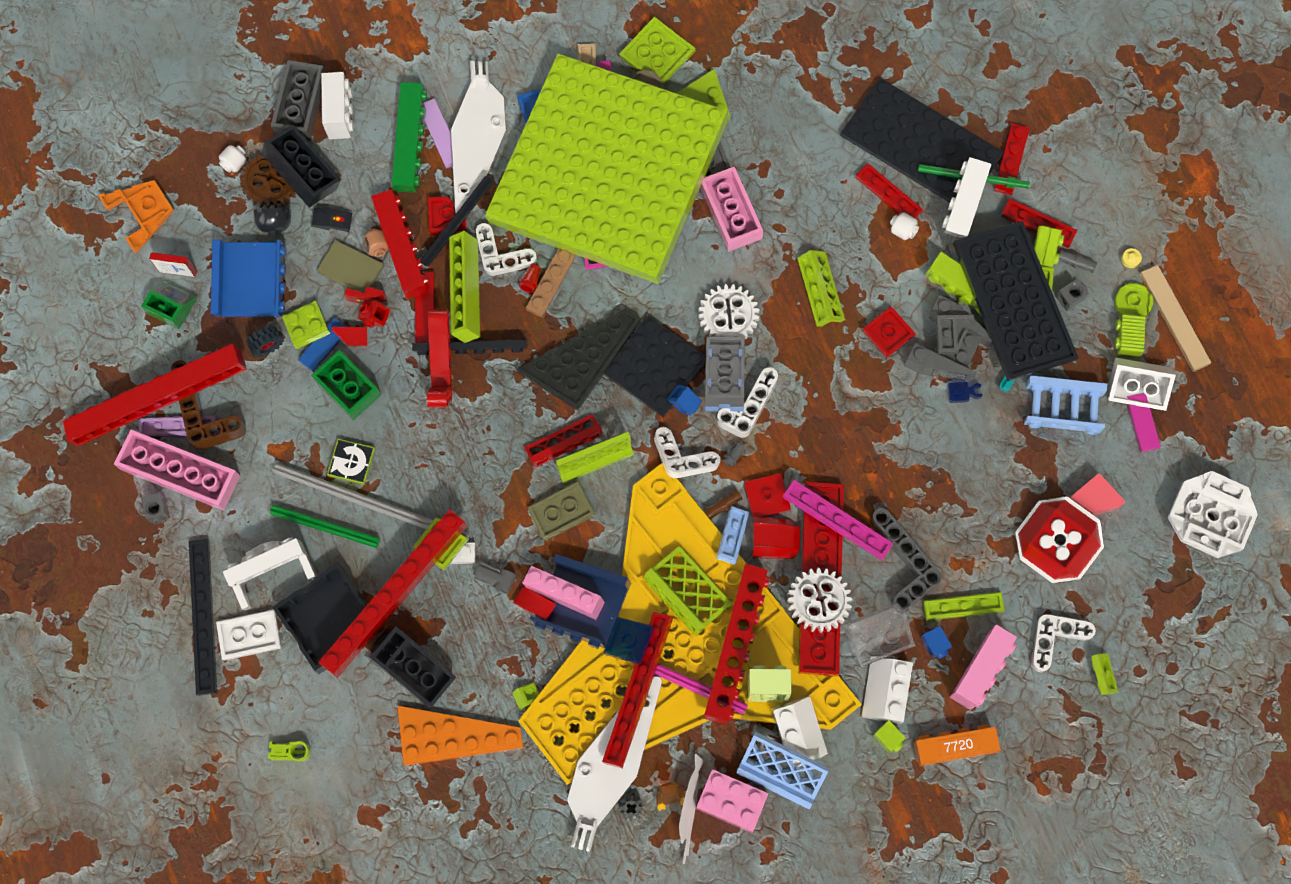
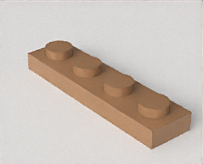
M558 248L526 306V311L541 318L544 317L577 255Z

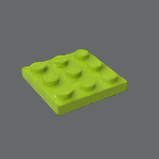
M654 17L620 52L619 57L636 71L651 70L658 74L664 86L694 54L695 47Z

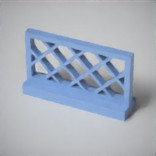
M755 732L736 773L810 809L830 768ZM755 741L763 743L766 748L758 749ZM774 751L782 752L784 757L777 758ZM769 753L771 760L764 761L761 754ZM756 755L759 762L748 758V756ZM798 760L803 766L795 767L792 761ZM787 762L790 769L783 770L780 763ZM775 764L778 771L767 767V765ZM816 769L822 772V775L813 776L811 770ZM806 771L809 778L801 779L798 772ZM793 773L796 780L787 777L786 774ZM811 782L814 787V790L805 786L804 784Z

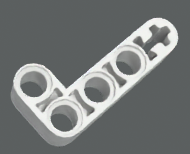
M768 367L761 372L744 404V412L730 411L729 408L720 409L717 415L719 427L741 438H745L751 433L776 386L778 373L774 368ZM769 376H771L772 379H769V381H768V383H767V386H766V385H765L766 378H768ZM761 391L765 396L759 398L755 393ZM752 407L755 408L757 412L754 414H750L747 412V409ZM724 415H728L731 418V420L725 422L721 419V417ZM746 424L748 428L746 430H740L738 428V425Z

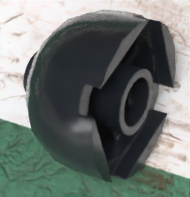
M262 208L259 213L257 209L253 210L254 222L257 228L262 232H267L268 236H279V232L285 231L291 223V209L287 208V212H283V208Z

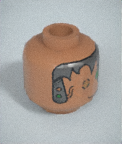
M371 229L366 232L363 237V243L367 253L375 257L384 256L389 249L383 231Z

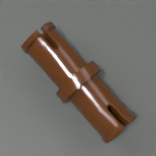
M735 489L727 496L718 498L716 503L704 509L708 518L712 520V518L723 511L727 512L729 507L743 500L738 490Z

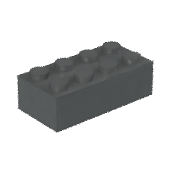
M287 61L271 123L275 135L294 125L306 140L311 141L322 98L321 73H326L322 65Z

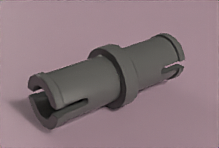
M1061 250L1058 260L1072 265L1075 269L1080 268L1094 273L1097 262L1083 258L1080 254L1077 256Z

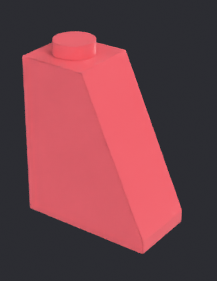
M1100 473L1070 497L1071 500L1092 515L1119 509L1126 503Z

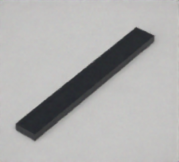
M209 539L193 540L188 542L196 695L201 696L217 694L210 542Z

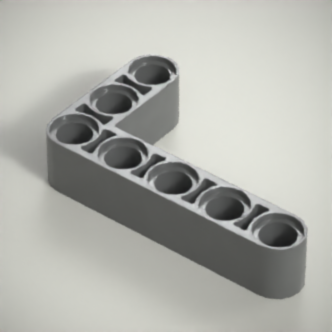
M879 508L875 510L871 518L873 527L881 536L893 543L891 548L916 577L914 581L897 593L892 600L893 610L898 613H904L936 588L942 577L940 571L887 509ZM883 515L886 521L878 522L876 516ZM888 531H897L898 537H891ZM906 544L910 547L911 551L906 553L901 549V546ZM914 560H921L923 567H916ZM927 575L935 576L936 582H929ZM912 587H919L921 590V594H914L912 592ZM899 598L904 599L906 606L900 607L896 600Z

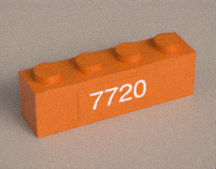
M989 724L977 726L978 730L970 731V728L959 729L956 734H950V731L938 733V737L933 738L930 735L919 736V740L914 742L918 765L925 766L998 753L1001 749L996 727L990 728Z

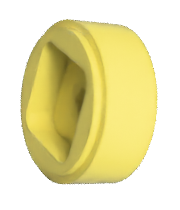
M1133 248L1127 249L1121 257L1123 265L1127 268L1137 267L1142 259L1140 252Z

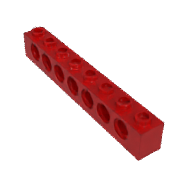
M748 564L744 565L703 719L727 725L728 720H733L735 709L732 708L733 701H738L740 689H737L739 681L743 682L745 670H742L744 662L748 663L750 651H747L748 644H753L755 632H752L753 625H758L760 614L757 613L758 606H763L765 595H762L763 587H768L770 577L766 576L767 569ZM755 585L758 588V590L756 592L749 591L748 586ZM745 603H750L753 606V609L747 611L743 608L742 605ZM743 621L747 623L748 628L740 629L738 623ZM739 640L743 643V647L736 648L732 642ZM735 659L738 662V666L730 667L727 661ZM730 678L733 681V685L725 686L722 680ZM725 697L728 700V704L722 706L718 704L717 699Z

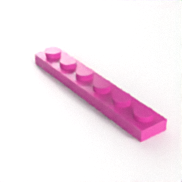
M793 480L783 495L784 499L881 561L893 545L892 542L795 480Z

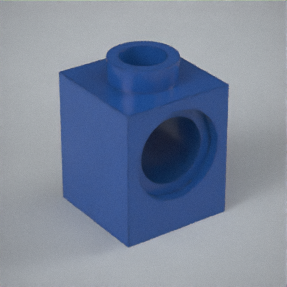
M677 385L667 398L681 414L690 416L698 410L702 402L688 386Z
M941 626L921 636V640L932 659L936 656L938 659H941L949 654L948 650L952 646Z

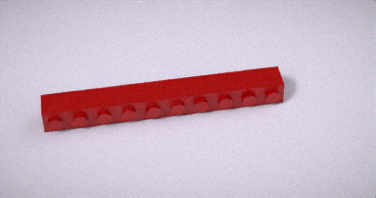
M234 344L225 345L220 350L207 353L198 360H192L187 365L174 368L165 375L156 376L153 380L139 384L132 390L121 392L120 395L112 399H106L101 404L88 407L79 414L69 416L68 419L62 421L67 440L76 446L82 445L247 370L241 350Z
M449 509L318 663L338 679L466 529L465 521Z

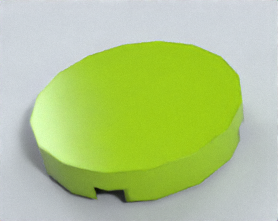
M1129 283L1120 288L1116 293L1114 299L1115 308L1120 315L1146 316L1152 309L1153 296L1144 285Z

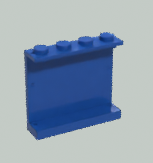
M212 240L211 315L215 317H282V312L285 311L283 293L286 292V285L283 282V275L286 274V264H283L287 253L286 245L281 240H277V243L222 242L221 240Z

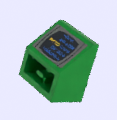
M164 281L150 290L141 308L148 315L180 329L198 297Z

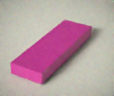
M1145 393L1127 396L1130 400L1148 402ZM1127 404L1140 452L1159 449L1161 446L1150 408Z

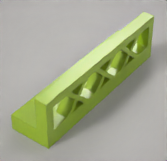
M810 250L798 257L817 327H822L829 322L844 321V314L826 252ZM817 257H820L822 265L819 263ZM832 308L836 311L837 316H834Z

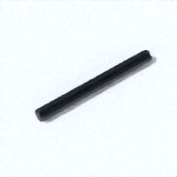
M485 176L420 259L424 266L428 267L449 241V237L456 232L493 184V180L489 176Z

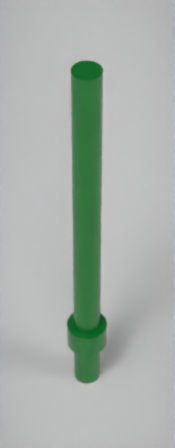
M919 164L918 172L956 178L963 177L960 174V170ZM988 175L986 179L987 183L1006 185L1007 188L1019 187L1029 189L1030 186L1029 181L1017 180L1016 177L1010 176L1004 178Z

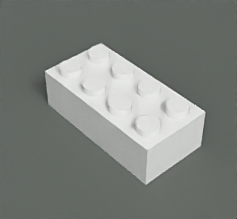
M969 158L968 162L964 161L960 174L963 175L962 180L958 179L954 192L957 193L956 198L952 197L948 210L951 211L950 216L946 215L942 228H945V234L958 238L968 237L991 167L990 163L974 158Z

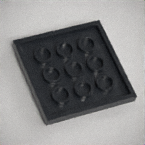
M648 315L605 370L604 376L664 418L673 406L667 398L677 385L689 386L705 366L706 356Z

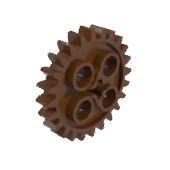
M256 154V160L250 158L251 164L245 163L246 169H241L243 175L240 176V181H242L240 185L241 188H244L242 189L243 194H247V200L252 199L253 205L259 202L260 208L264 204L267 208H270L271 205L277 208V204L280 203L284 207V201L291 203L290 197L296 198L295 191L282 177L278 176L279 173L264 156L260 157L259 154ZM263 168H268V169H269V170H267V171H265V172L261 171V169H263ZM256 184H262L261 187H254ZM275 189L280 190L278 193H273L272 191Z

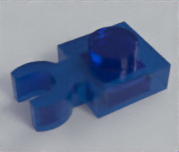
M968 382L948 383L947 385L949 403L969 402V397L980 399L983 396L981 393L977 394L974 389L981 388L979 383L973 384L971 387H968Z

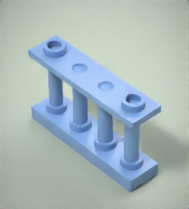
M1030 376L1028 378L1026 388L1033 391L1032 416L1026 417L1024 425H1029L1030 428L1050 427L1087 431L1091 435L1099 434L1105 428V424L1097 423L1098 400L1106 393L1107 384ZM1043 390L1051 391L1052 393L1051 418L1040 417V401ZM1062 392L1072 395L1070 420L1059 419L1060 394ZM1081 394L1091 397L1089 422L1078 421L1079 396Z

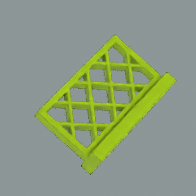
M629 432L557 460L556 468L563 484L633 456L634 452L631 448Z
M680 546L655 567L650 568L643 578L695 636L700 634L705 627L732 605L729 599ZM679 553L684 559V565L673 564V557ZM661 567L670 568L669 577H662L657 570ZM672 568L683 569V578H673ZM686 569L694 570L697 573V579H686ZM672 581L683 582L682 592L673 590ZM686 582L697 583L696 593L685 592ZM699 584H707L710 587V594L699 593ZM685 596H695L696 606H688L685 603ZM699 597L710 598V606L700 607ZM713 598L721 599L725 605L722 608H712ZM698 610L709 611V619L703 622L698 617Z

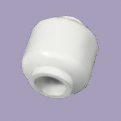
M229 145L219 155V164L229 173L231 171L238 172L246 163L244 155L246 152L238 145L236 147Z
M904 212L898 216L895 215L890 222V225H892L891 232L903 240L914 238L919 230V226H917L918 221Z

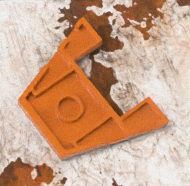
M155 180L131 186L132 188L118 189L114 190L113 193L98 195L108 211L125 201L142 228L125 238L135 254L174 212Z

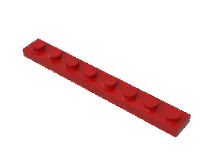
M657 612L652 614L602 760L606 765L623 769L673 621V617Z

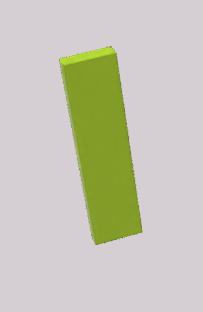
M1002 592L923 601L926 621L1002 613L1005 611Z

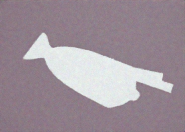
M695 754V770L688 784L679 823L681 843L683 844L686 839L682 864H685L686 856H689L691 831L698 795L699 769L704 762L697 754Z

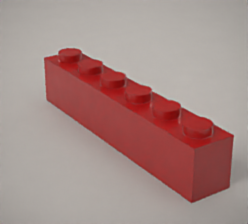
M392 189L372 195L371 199L405 298L409 299L426 293L427 289L425 286L429 284L426 275H421L420 270L423 269L420 258L416 259L415 253H418L415 243H410L409 238L412 237L409 226L405 227L404 222L407 220L404 211H399L398 206L401 203L398 195L394 196Z

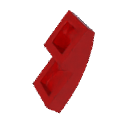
M366 287L364 293L346 288L344 293L347 301L363 304L364 301L372 300L386 302L387 300L384 291L371 287Z

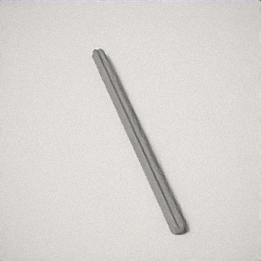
M279 463L274 465L273 472L277 475L415 526L427 529L433 522V520L285 465ZM464 531L461 533V535L469 540V533Z

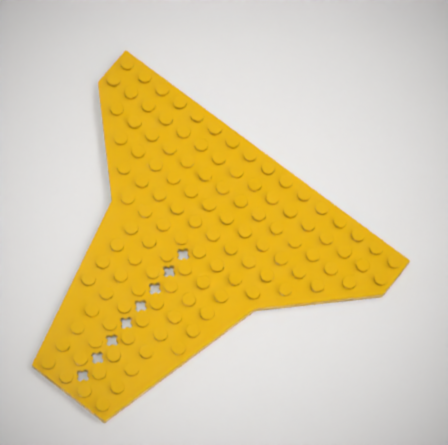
M663 463L633 485L622 576L627 577L631 585L606 649L602 647L595 649L590 647L588 642L581 641L519 719V723L567 785L573 782L578 760L620 710L624 696L617 695V688L619 686L622 688L628 687L653 612L673 617L658 664L712 688L744 565L747 563L739 554L735 565L716 559L722 534L688 494L679 480L670 477L666 473ZM679 546L732 603L729 608L713 620L697 636L689 630L643 579L645 573L650 568L655 567ZM679 553L673 557V564L684 565V559ZM661 567L657 572L662 577H669L670 568ZM672 568V577L683 578V569ZM686 569V579H697V573L694 570ZM672 581L673 590L682 592L683 582ZM686 582L685 592L696 593L697 583ZM699 584V593L710 594V587L707 584ZM755 585L748 586V589L751 592H756L758 590V588ZM763 587L762 595H765L763 606H758L757 613L760 614L758 625H753L752 632H755L753 644H748L747 651H750L748 663L744 662L742 670H745L743 682L739 681L737 689H740L738 700L747 703L748 706L744 714L735 711L733 719L776 724L772 707L810 696L820 729L831 730L862 704L839 676L798 674L800 629L769 590ZM685 596V603L688 606H696V597ZM699 597V606L709 607L710 598ZM713 598L712 608H722L725 605L721 599ZM745 603L742 605L743 608L747 611L753 609V606L750 603ZM698 610V617L705 622L709 619V611ZM743 621L738 623L740 629L748 628L747 623ZM739 640L732 642L736 648L743 647V643ZM666 649H667L668 651H671V650H672V651L674 652V653L672 654V657H673V658H672V659H669V658H666V659H665V658L663 657V656L665 655L664 650H666ZM735 659L727 661L730 667L738 666V662ZM753 666H766V669H774V666H786V669H791V696L788 702H747V677L749 670L753 669ZM660 677L662 683L644 750L710 721L703 719L708 698ZM730 678L722 680L725 686L733 685V681ZM604 698L605 700L610 699L611 707L602 708L601 705L603 703L601 700ZM645 701L644 707L649 706V701ZM587 711H594L596 713L593 721L585 719ZM572 723H573L574 725L579 724V725H580V727L578 728L579 732H578V733H575V732H572V733H571V732L569 731V730L571 729L570 724H572ZM555 736L564 737L561 746L559 744L554 745Z

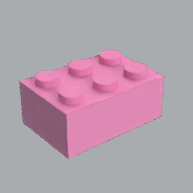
M712 769L696 809L753 833L769 793Z

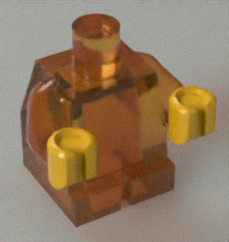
M678 780L658 785L659 791L656 802L659 811L665 810V805L671 804L672 801L673 803L680 802L683 806L686 792L679 786Z

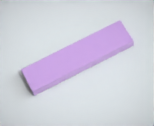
M435 99L423 103V107L426 108V116L423 119L447 169L453 166L451 133Z
M204 416L205 424L216 421L217 417ZM182 417L139 419V433L151 438L187 436ZM198 419L193 420L191 424L196 423Z

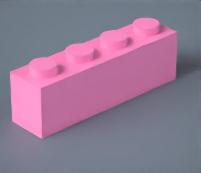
M533 566L530 567L523 581L524 586L535 593L595 620L605 603L601 596Z

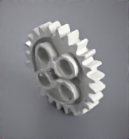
M725 284L724 289L717 286V292L711 289V296L705 294L706 301L701 300L703 307H699V312L702 313L698 316V319L702 320L700 326H706L704 333L710 331L709 337L714 335L716 337L742 336L747 339V332L753 334L752 328H757L755 321H759V316H757L759 309L756 308L758 303L752 302L754 296L748 297L749 291L746 290L743 293L741 286L738 290H735L734 284L731 289H728L727 284ZM726 299H729V304H730V307H729V308H730L731 325H732V329H731V330L729 329V326H728V314L726 313V312H727V305H726V301H725ZM740 302L742 306L735 307L733 303ZM717 303L722 304L723 308L716 309L714 305ZM741 319L744 323L737 325L734 321ZM718 321H722L725 323V325L719 327L716 325V323Z
M817 568L816 573L809 569L808 575L802 572V579L796 577V583L791 584L790 587L793 590H789L788 595L792 597L788 598L787 602L793 605L788 610L795 611L792 618L798 616L797 624L804 622V629L810 625L811 632L816 627H818L820 633H822L824 627L829 632L831 625L836 629L839 626L838 622L843 624L845 621L843 617L849 616L846 610H850L852 606L847 603L851 602L852 598L847 597V595L850 594L851 590L844 589L847 583H840L842 577L834 578L836 572L828 575V569L824 573H821L820 568ZM821 585H828L831 591H823ZM803 590H809L812 596H804ZM817 597H819L820 600H824L822 604L820 601H816ZM833 603L837 610H830L827 604ZM810 608L816 609L817 612H818V615H817V616H812V615L809 613V609H810ZM822 609H823L824 613L826 614V617L823 616V614H822Z

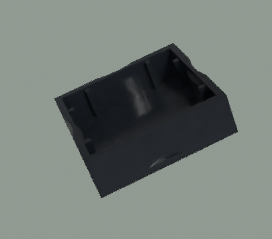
M337 562L314 578L306 587L295 591L272 608L285 628L297 641L299 649L313 670L321 674L327 669L318 662L368 604L344 568ZM382 626L374 636L382 632L384 627Z

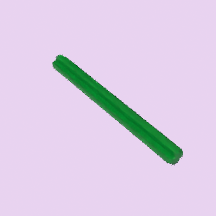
M275 504L270 509V514L364 545L377 548L380 543L379 537Z

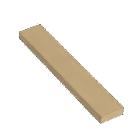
M1156 265L1142 271L1140 276L1149 293L1151 292L1156 306L1192 372L1210 365L1211 361L1159 266Z

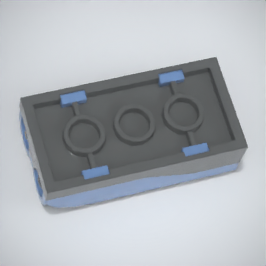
M707 337L705 411H719L720 408H729L730 411L744 412L745 337Z

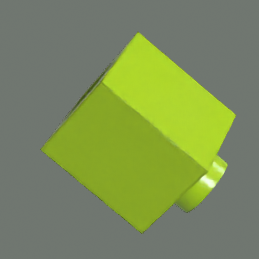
M890 720L873 735L888 753L892 751L897 753L904 746L902 741L906 739Z

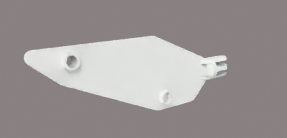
M470 61L471 83L451 128L455 213L458 212L482 179L487 176L506 131L504 97L489 82L488 61L484 62V75L482 61H477V75H475V61Z
M654 677L646 698L650 704L648 707H643L623 769L606 765L602 762L619 711L578 760L567 800L577 821L571 847L575 848L581 828L583 832L578 849L583 850L587 833L591 831L586 849L588 852L591 851L597 827L637 777L662 683L660 677Z

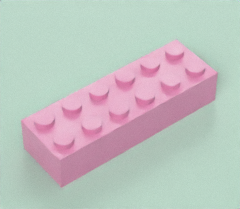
M130 430L114 462V465L124 472L223 511L240 478V475L233 469L133 430Z

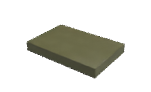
M335 240L319 266L317 273L346 288L364 293L366 287L372 288L384 268V264Z
M579 481L527 507L544 542L596 516Z

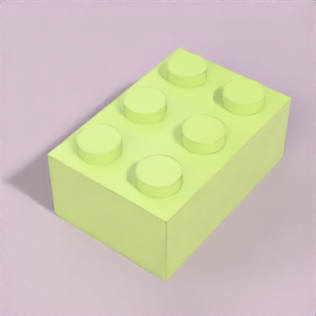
M753 666V669L749 670L747 677V702H788L791 696V669H786V666H774V669H766V666Z

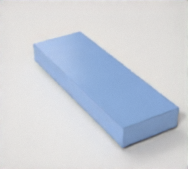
M734 506L729 508L716 559L735 565L749 516L748 511Z

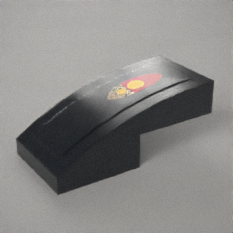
M314 208L311 227L328 231L331 228L349 232L353 213L334 209Z

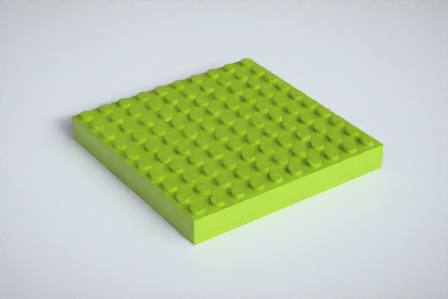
M557 54L485 217L489 224L561 250H566L572 254L659 285L729 121L728 112L721 108Z

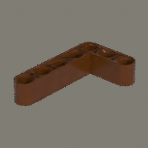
M177 360L172 364L171 370L187 365V363L183 360ZM198 392L179 400L186 435L194 448L203 450L239 439L245 435L246 427L238 416H230L205 424ZM194 402L192 406L187 407L189 403ZM198 419L196 423L191 424L193 420ZM235 425H239L237 429L232 430ZM220 430L219 434L214 435L216 431ZM202 436L200 440L195 441L197 437Z

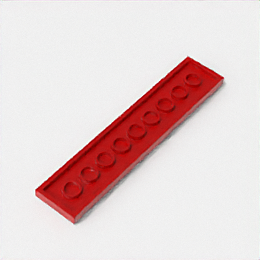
M805 482L804 486L843 511L844 484ZM804 511L802 572L808 575L809 569L816 573L817 568H820L821 573L828 569V575L836 572L834 578L842 577L843 536ZM821 585L823 591H831L828 585ZM803 590L804 596H812L809 590ZM817 597L816 601H820L821 604L824 601L823 599L820 600L819 597ZM833 603L827 604L830 610H837ZM810 608V609H809V613H810L812 616H817V615H818V612H817L816 609H814V608ZM822 609V614L824 617H826V614ZM801 622L798 674L838 677L841 623L838 622L839 626L836 629L831 625L829 632L824 627L822 633H820L818 627L813 632H811L810 625L804 629L805 623Z

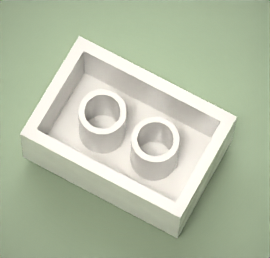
M344 72L321 73L322 124L329 139L351 138V131H354L353 120L350 118V115L353 114L352 103L350 104V98H353V90L350 87L349 79H346Z

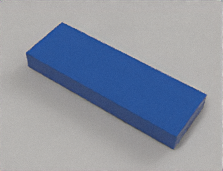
M335 317L327 325L330 334L314 341L298 359L300 363L313 373L341 341L332 332L331 328L347 327Z

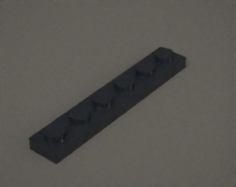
M526 340L450 342V350L455 351V354H466V351H474V354H485V350H493V353H504V350L512 349V353H521L523 349H527ZM412 343V351L417 352L418 356L429 355V343Z

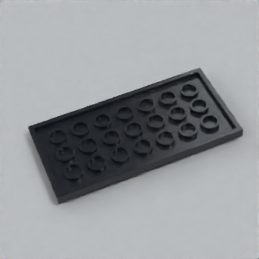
M879 78L840 134L844 139L949 203L952 197L956 198L957 193L954 192L958 179L962 180V178L918 172L919 164L961 171L964 161L968 162L969 158H974L991 164L988 173L990 175L1004 154L1003 151Z
M1023 221L961 238L953 242L1007 381L1070 363L1079 358Z

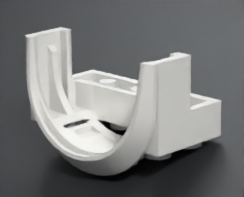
M293 537L284 541H270L260 544L246 552V556L242 558L240 564L238 562L227 566V570L223 571L228 585L233 588L243 610L251 609L246 593V581L298 558L307 578L314 580L317 577L303 543L297 538L293 540Z

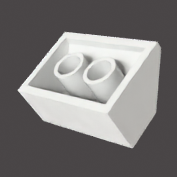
M1115 358L1110 378L1108 400L1166 411L1175 379V372L1171 367ZM1145 393L1148 402L1130 400L1127 396Z
M871 658L861 717L884 722L890 720L891 723L899 725L904 722L913 666L912 662Z
M810 696L772 707L784 746L814 761L828 754ZM792 761L795 767L802 766L800 761Z

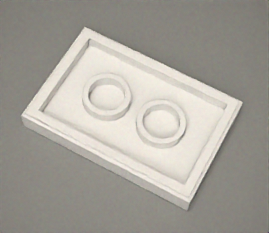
M274 610L216 622L223 661L282 648L277 616Z

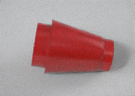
M530 264L520 279L519 287L524 292L532 293L536 290L540 271L538 265Z

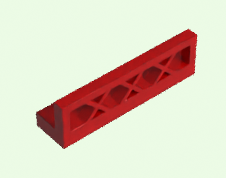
M592 414L524 447L533 467L537 468L602 436L603 432ZM592 421L594 426L583 431V425ZM568 431L578 432V434L565 439ZM552 439H557L561 441L551 447H548L549 441ZM536 447L544 449L535 455H532L530 452L531 449Z

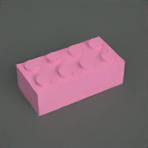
M735 166L705 177L700 190L727 251L729 252L761 240L763 229Z
M995 625L988 632L950 698L969 710L974 707L978 708L987 696L984 692L988 691L997 679L994 675L1004 668L1007 662L1004 658L1014 651L1017 645L1014 641L1017 637L1000 626Z

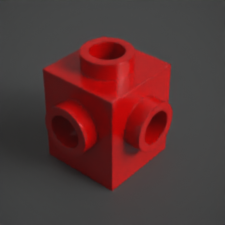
M378 300L364 301L359 309L360 313L357 318L363 321V325L366 327H382L385 325L391 309L384 306Z

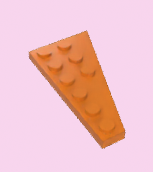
M397 706L404 766L524 748L520 727Z

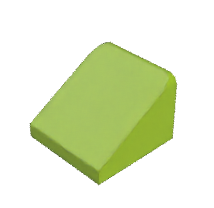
M532 682L517 688L512 694L519 709L523 710L534 702L539 692L535 683Z

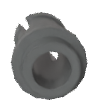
M736 442L729 453L723 456V463L728 467L735 466L738 458L746 450L745 447Z
M759 723L758 725L754 724L751 736H754L755 732L775 741L778 731L762 727Z

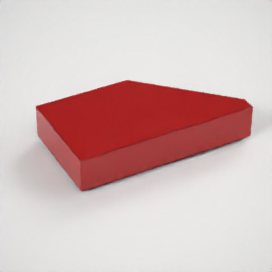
M367 327L331 328L332 332L348 347H367Z

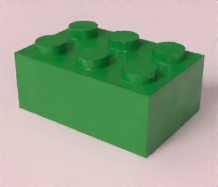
M340 350L311 375L319 387L353 421L381 396L378 388Z

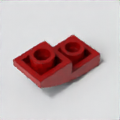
M524 586L513 602L516 606L544 621L548 620L556 607L555 603Z

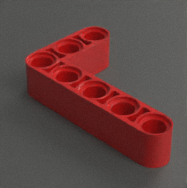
M448 309L428 310L431 387L427 390V407H448L452 403Z

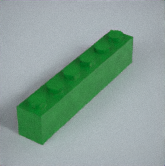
M400 82L392 175L394 192H416L417 186H420L418 169H421L422 160L419 158L420 152L423 151L421 135H424V124H422V118L426 116V108L423 107V103L427 101V90H424L422 83Z

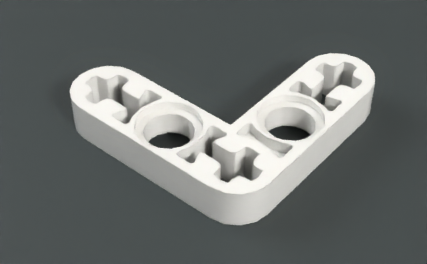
M486 223L477 226L476 236L483 267L488 275L495 276L529 268L530 264H536L537 256L532 249H523L498 255L491 226ZM486 229L488 240L485 241L482 234V230ZM487 245L493 247V251L489 254L483 252L484 247ZM526 255L532 257L531 261L527 262ZM519 256H520L521 264H519V261H518V258H517V257H519ZM509 258H513L515 260V264L513 266H507L505 264V261ZM501 260L503 268L500 267L499 261ZM490 263L495 265L494 270H491Z
M660 427L656 430L654 442L666 473L670 477L691 476L715 471L718 468L720 456L717 453L705 452L681 457L671 430L666 427ZM670 449L674 452V455L669 456L664 451ZM695 462L698 464V467L692 468L688 463Z
M1053 615L1041 616L1036 623L1032 655L1033 669L1037 672H1044L1050 668L1055 636L1089 640L1095 635L1094 625L1088 621ZM1047 619L1051 626L1047 628L1046 634H1040L1045 629V625L1041 624V622ZM1063 622L1070 624L1071 631L1069 633L1061 630ZM1075 624L1078 625L1077 629H1083L1086 626L1090 633L1085 636L1083 631H1077L1075 635ZM1039 639H1047L1049 647L1046 649L1039 646ZM1048 652V655L1045 654L1043 656V662H1046V665L1041 668L1037 661L1041 659V653Z

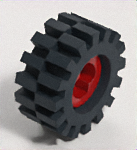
M272 325L269 327L265 326L262 330L261 328L258 329V332L252 333L253 335H250L249 339L246 340L251 353L257 358L259 356H267L270 352H275V349H279V346H282V342H284L277 327Z

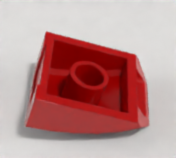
M753 517V559H794L800 551V527L791 520Z

